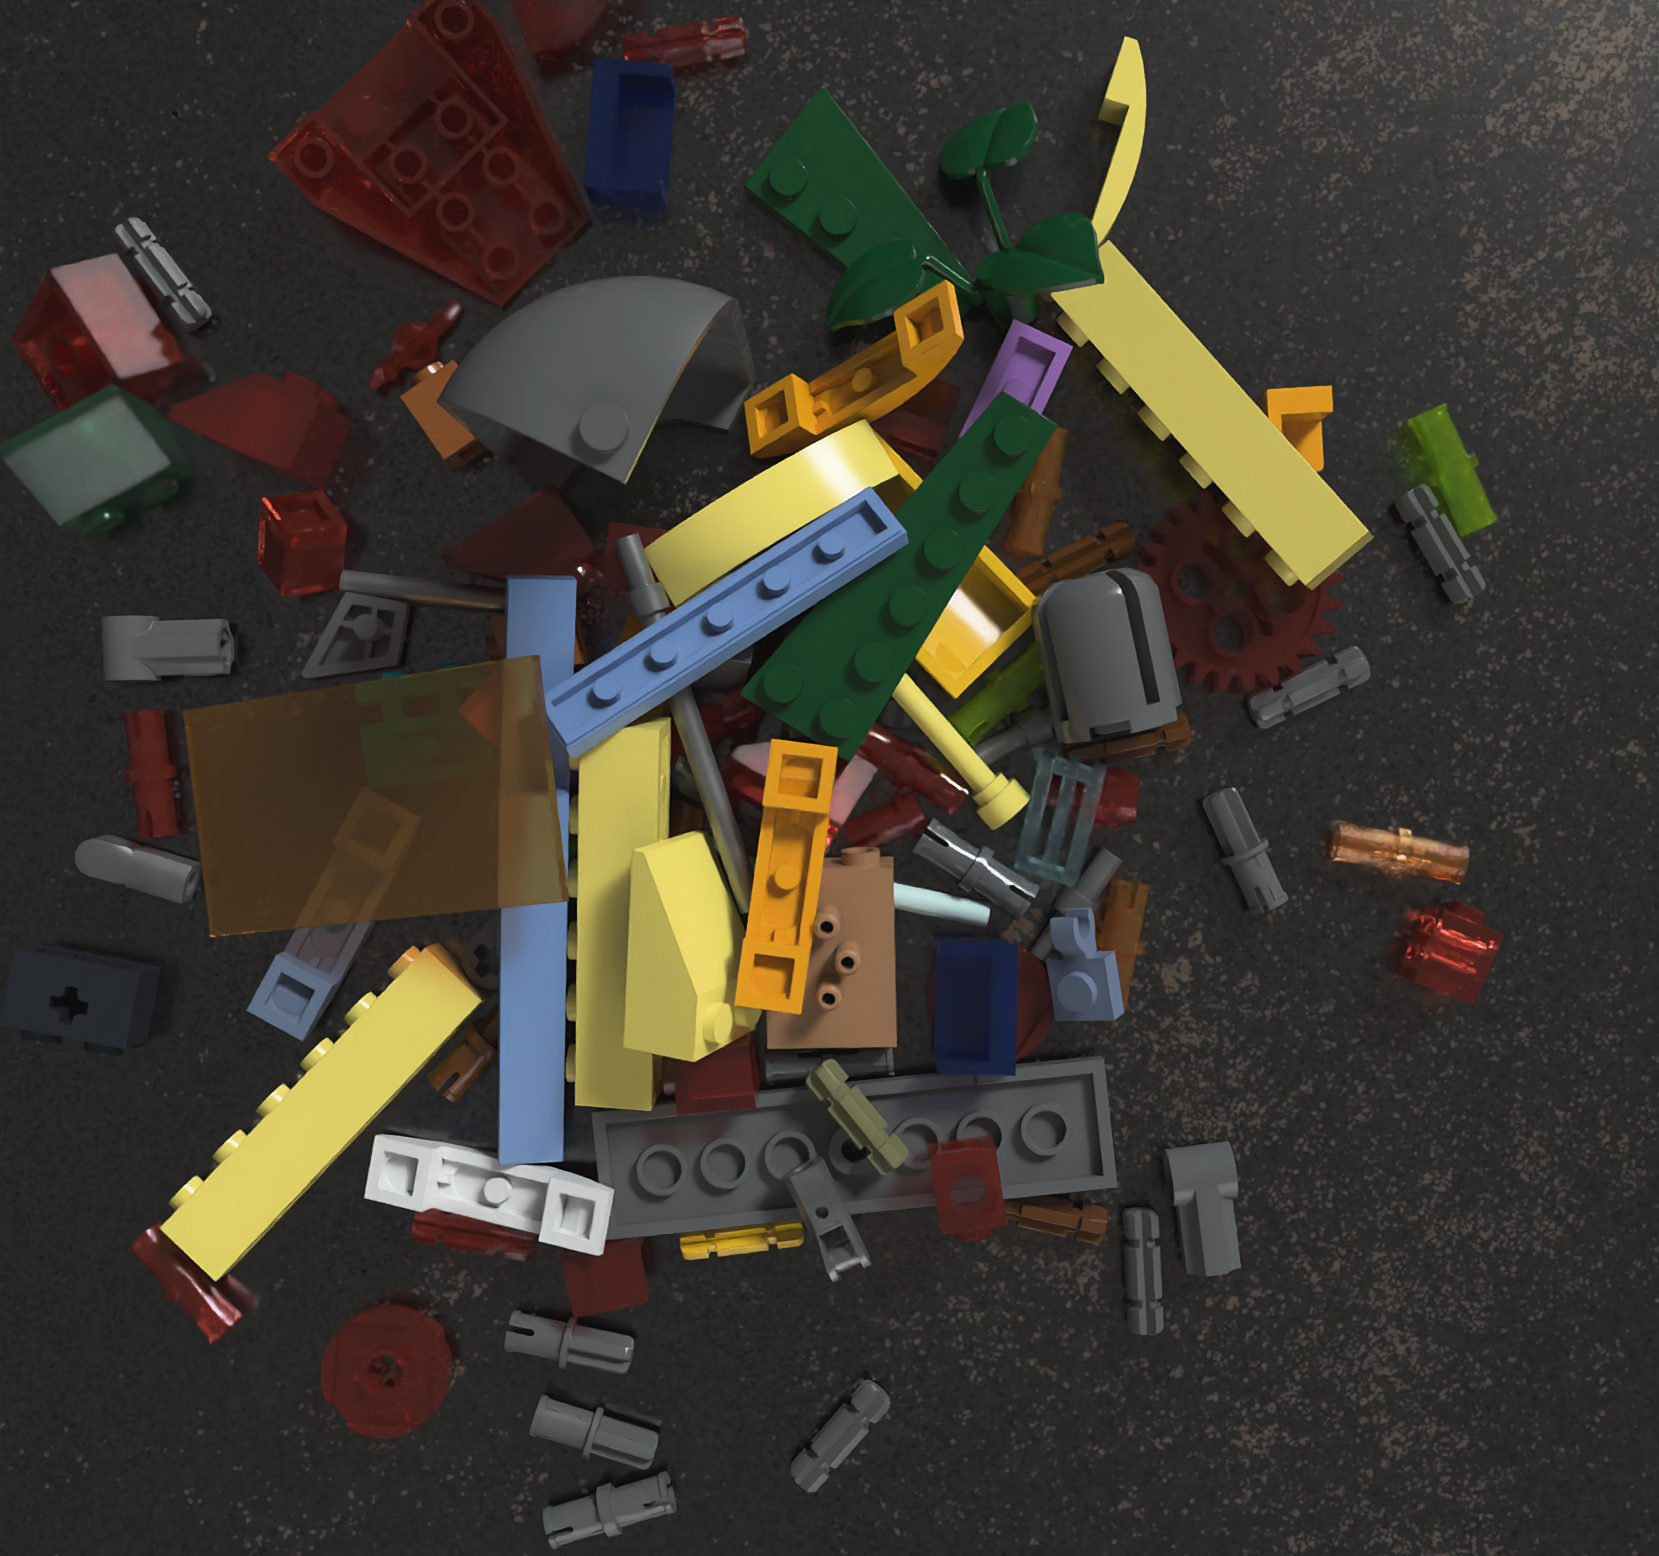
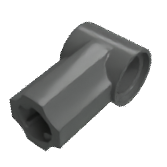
M134 615L100 618L102 682L143 683L162 681V676L193 677L230 674L231 664L234 660V637L231 634L228 620L160 621V618L155 616Z
M1225 1141L1163 1149L1166 1187L1171 1205L1176 1206L1184 1271L1186 1274L1216 1276L1228 1274L1234 1269L1241 1268L1233 1199L1238 1197V1178L1230 1143Z

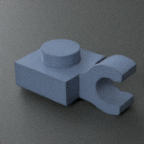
M1091 907L1067 908L1064 910L1065 917H1053L1050 919L1051 939L1055 948L1060 951L1046 959L1055 1020L1115 1021L1124 1013L1115 951H1097L1095 919Z

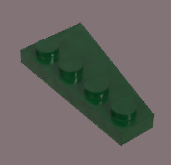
M823 85L744 184L745 193L843 270H846L861 255L875 247L893 241L909 240L916 249L917 257L922 254H930L971 285H975L973 278ZM926 270L925 283L916 297L944 280L935 273ZM954 288L962 323L974 307L966 295Z

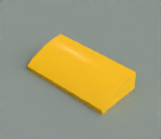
M872 428L899 473L898 477L874 490L894 515L923 480ZM984 545L914 659L953 699H956L1033 624L1031 611L1033 600L1036 597Z

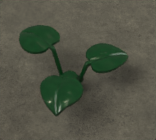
M1020 101L1008 108L996 109L976 117L959 128L948 139L941 151L940 166L950 179L960 180L976 174V182L1000 250L988 255L978 264L975 285H971L930 254H922L917 257L916 249L909 240H898L880 245L856 259L836 283L831 293L826 314V326L831 335L843 327L864 325L893 315L898 308L913 300L921 291L926 279V270L952 283L954 288L967 296L973 307H977L985 302L999 327L1004 330L1010 329L1014 319L1026 325L1032 322L1043 308L1044 301L1040 294L1104 283V273L1098 252L1097 233L1090 219L1081 213H1061L1042 219L1023 232L1017 246L1010 245L989 178L991 170L1004 169L1019 162L1035 141L1038 121L1032 106L1028 102Z

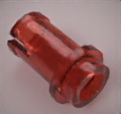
M898 790L893 793L894 800L852 819L844 820L843 824L851 844L855 843L854 847L880 848L909 834L914 839L920 837L918 830L929 824L914 791L902 795Z

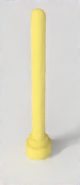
M905 673L893 692L892 697L973 788L975 793L972 795V798L979 805L975 810L991 830L999 828L1027 804L1031 796L1014 777L1007 780L1001 772L994 775L907 673Z

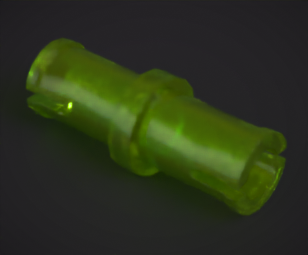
M1445 402L1407 420V422L1412 427L1432 470L1426 474L1431 486H1439L1458 527L1459 536H1464L1497 521L1499 518L1497 513H1494L1474 469L1480 465L1475 453L1467 454Z
M1036 637L1032 643L1001 671L994 668L984 677L987 684L953 715L950 714L946 718L972 749L1012 711L1019 714L1028 706L1026 698L1045 681Z

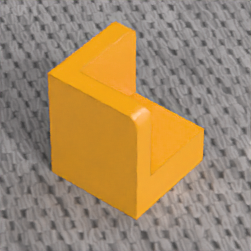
M1332 386L1280 388L1264 391L1254 403L1317 473L1321 471L1324 467L1321 420L1333 412Z

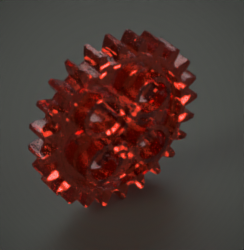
M1205 489L1196 495L1197 513L1183 502L1172 508L1179 526L1176 527L1163 520L1155 524L1153 528L1163 541V544H1143L1139 551L1153 561L1152 567H1141L1136 570L1149 574L1158 586L1170 647L1174 651L1172 656L1175 670L1182 667L1185 663L1191 664L1190 684H1199L1208 673H1213L1214 691L1223 692L1230 684L1232 676H1235L1241 693L1253 691L1255 674L1258 673L1262 682L1267 687L1279 685L1277 666H1280L1290 675L1301 673V663L1296 654L1299 652L1311 658L1319 656L1322 651L1312 639L1313 634L1330 635L1335 632L1336 628L1322 618L1323 612L1343 607L1342 601L1327 595V587L1344 581V575L1332 573L1313 590L1305 586L1298 579L1290 586L1295 594L1293 609L1287 614L1276 611L1268 600V589L1274 580L1283 581V579L1264 559V556L1273 548L1255 530L1252 534L1258 542L1256 558L1253 561L1239 559L1230 547L1232 532L1238 528L1221 509L1230 499L1221 490L1219 504H1216L1212 496ZM1204 542H1208L1213 546L1216 557L1224 571L1203 552L1202 544ZM1183 566H1194L1204 573L1207 580V588L1201 598L1193 599L1181 592L1177 583V576ZM1243 577L1249 585L1242 593L1244 600L1238 598L1230 601L1225 595V591L1231 586L1230 579L1235 581ZM1251 608L1271 627L1272 633L1269 637L1264 636L1259 630V624L1251 612ZM1222 617L1235 619L1243 629L1244 639L1236 651L1226 650L1217 642L1215 627Z

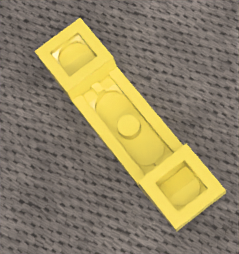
M1126 36L1117 56L1097 118L1121 126L1091 218V223L1097 233L1098 249L1107 238L1128 194L1140 157L1145 130L1146 81L1143 60L1138 41ZM1051 293L1040 294L1045 301L1052 302L1054 300L1050 295Z
M865 418L827 436L758 474L665 533L644 548L649 566L658 581H662L665 592L676 609L729 576L733 570L776 546L863 489L871 486L873 490H876L898 477L899 473Z

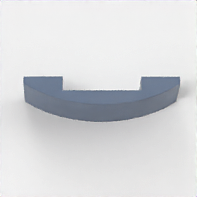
M371 786L365 787L336 842L340 845L336 855L284 952L275 956L246 1011L301 1041L307 1039L346 977L378 920L410 855L425 816Z

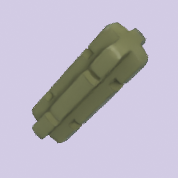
M830 1058L822 1062L806 1077L805 1084L819 1102L823 1099L827 1100L830 1105L826 1108V1111L858 1150L863 1147L868 1150L869 1153L865 1158L878 1174L885 1176L896 1170L909 1155L906 1145L895 1132H892L890 1135L887 1134L884 1129L888 1126V1123L855 1084L849 1087L845 1083L849 1076L836 1060Z

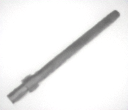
M639 533L613 542L630 592L624 594L632 618L639 617L644 630L665 617L664 608L670 607L662 581L655 583ZM688 685L667 700L740 914L748 913L754 872L690 685Z

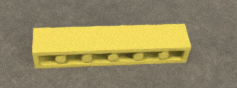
M1108 240L1098 249L1104 273V283L1052 292L1050 294L1051 297L1064 310L1055 320L1080 348L1090 340L1102 353L1104 358L1096 367L1120 394L1131 387L1145 402L1146 405L1137 414L1160 440L1164 441L1169 435L1173 434L1188 451L1179 459V462L1201 487L1205 489L1214 481L1230 501L1221 509L1242 534L1248 537L1257 530L1273 549L1264 556V559L1290 587L1300 579L1305 586L1313 590L1370 542L1374 536L1111 241Z
M640 716L572 760L569 756L570 769L579 771V794L572 796L569 805L570 834L578 835V859L573 858L571 860L568 870V895L571 898H577V921H572L569 926L567 956L569 960H577L576 983L570 984L566 1001L567 1020L576 1022V1044L571 1043L569 1045L565 1071L567 1082H575V1105L652 1111L663 1089L664 1056L623 1048L632 850L669 839L671 717Z
M435 943L424 948L422 952L415 946L408 949L388 970L387 974L394 981L378 998L370 991L345 1015L343 1020L351 1027L335 1043L329 1038H325L304 1058L300 1066L307 1073L291 1090L283 1083L257 1108L256 1112L263 1120L248 1135L241 1129L238 1130L216 1151L212 1158L219 1166L210 1176L203 1181L196 1175L170 1200L168 1204L175 1210V1213L160 1229L215 1282L239 1263L492 995L487 988H481L471 982L464 972L463 965L442 945Z

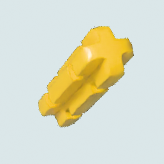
M803 1220L679 1233L680 1249L684 1259L697 1260L709 1258L710 1252L717 1251L718 1257L767 1251L770 1244H777L778 1249L798 1247L804 1241Z

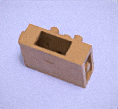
M874 847L845 848L841 850L840 858H824L802 1013L799 1015L766 1010L767 1049L897 1047L894 857H880V849Z

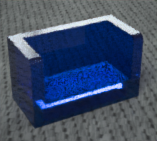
M603 58L594 59L584 189L592 205L667 211L677 97V82L672 65Z
M936 937L934 1067L936 1074L1016 1076L1018 943L1013 938Z

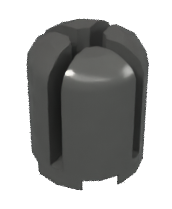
M1129 567L1075 577L1073 580L1067 579L1051 583L1033 600L1031 619L1058 743L1091 741L1090 729H1094L1095 734H1108L1130 729L1131 733L1177 721L1178 715L1183 714L1182 700L1158 586L1149 574Z

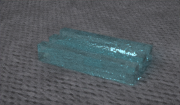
M1046 747L1039 757L1014 868L1074 887L1080 878L1108 766L1095 762L1090 767L1082 764L1083 758L1070 755L1068 759L1057 756L1058 751ZM1054 773L1063 776L1042 861L1033 858L1052 774ZM1077 781L1086 783L1066 867L1064 868L1058 866L1057 861Z

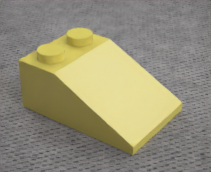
M694 830L632 850L623 1048L695 1062L755 1030V1025L761 1016L762 1009L734 1005L743 938L746 936V931L716 851L711 844L708 831Z

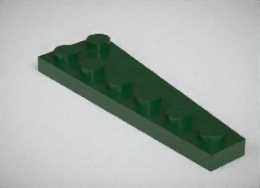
M1002 390L894 514V517L906 530L909 543L820 600L746 684L740 695L822 746L837 747V755L851 762L1052 437L1058 424Z

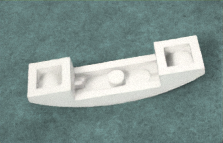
M379 1134L375 1135L364 1198L419 1212L434 1208L540 1234V1242L599 1256L604 1251L614 1189L588 1178L540 1163L499 1165L497 1153L425 1139Z

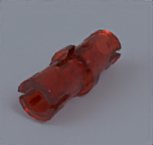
M165 709L122 713L130 770L124 771L125 783H132L138 828L137 839L180 834V828L177 826L172 779L178 778L177 765H170L164 721Z
M877 722L873 724L855 754L893 777L892 785L900 790L906 785L948 811L947 813L952 816L957 812L972 788L960 773L927 754L928 747L918 740L913 745Z
M159 1221L140 1235L128 1250L145 1265L158 1283L165 1289L162 1293L164 1299L170 1305L176 1302L194 1321L207 1340L213 1344L233 1328L244 1315L223 1295L207 1273L160 1229L163 1223Z

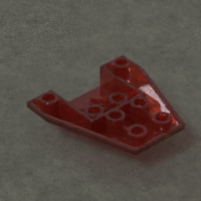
M425 0L407 17L406 25L316 113L313 110L267 155L275 166L315 207L500 307L591 219L501 24L479 0Z

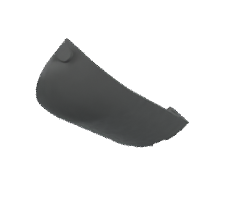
M618 276L590 280L562 288L536 299L511 314L490 330L468 352L450 376L437 399V403L504 464L562 492L583 464L626 485L655 425L685 422L730 434L757 376L738 299L709 287L679 279L655 276Z

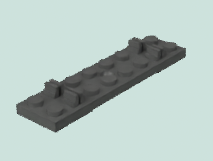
M1102 1056L845 1082L849 1087L855 1084L888 1123V1126L884 1129L887 1134L890 1135L892 1132H895L908 1148L909 1155L896 1170L885 1176L878 1174L865 1158L869 1153L868 1150L859 1160H850L843 1155L842 1144L849 1137L826 1111V1108L830 1105L827 1100L823 1099L819 1102L807 1086L659 1101L655 1103L652 1111L602 1107L594 1108L591 1112L599 1183L614 1189L606 1240L801 1220L802 1217L783 1176L789 1170L817 1157L824 1159L849 1214L1118 1187L1105 1063Z

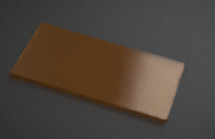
M539 655L516 657L183 711L211 937L569 901Z

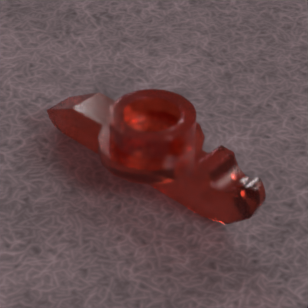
M454 297L424 323L417 321L406 322L397 328L392 335L390 343L392 351L378 363L368 378L367 386L369 389L374 390L387 381H394L398 377L397 373L404 367L422 369L434 361L438 349L437 338L452 326L462 310V307Z

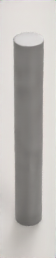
M343 570L340 576L339 590L341 595H344L345 592L407 603L505 613L506 588Z

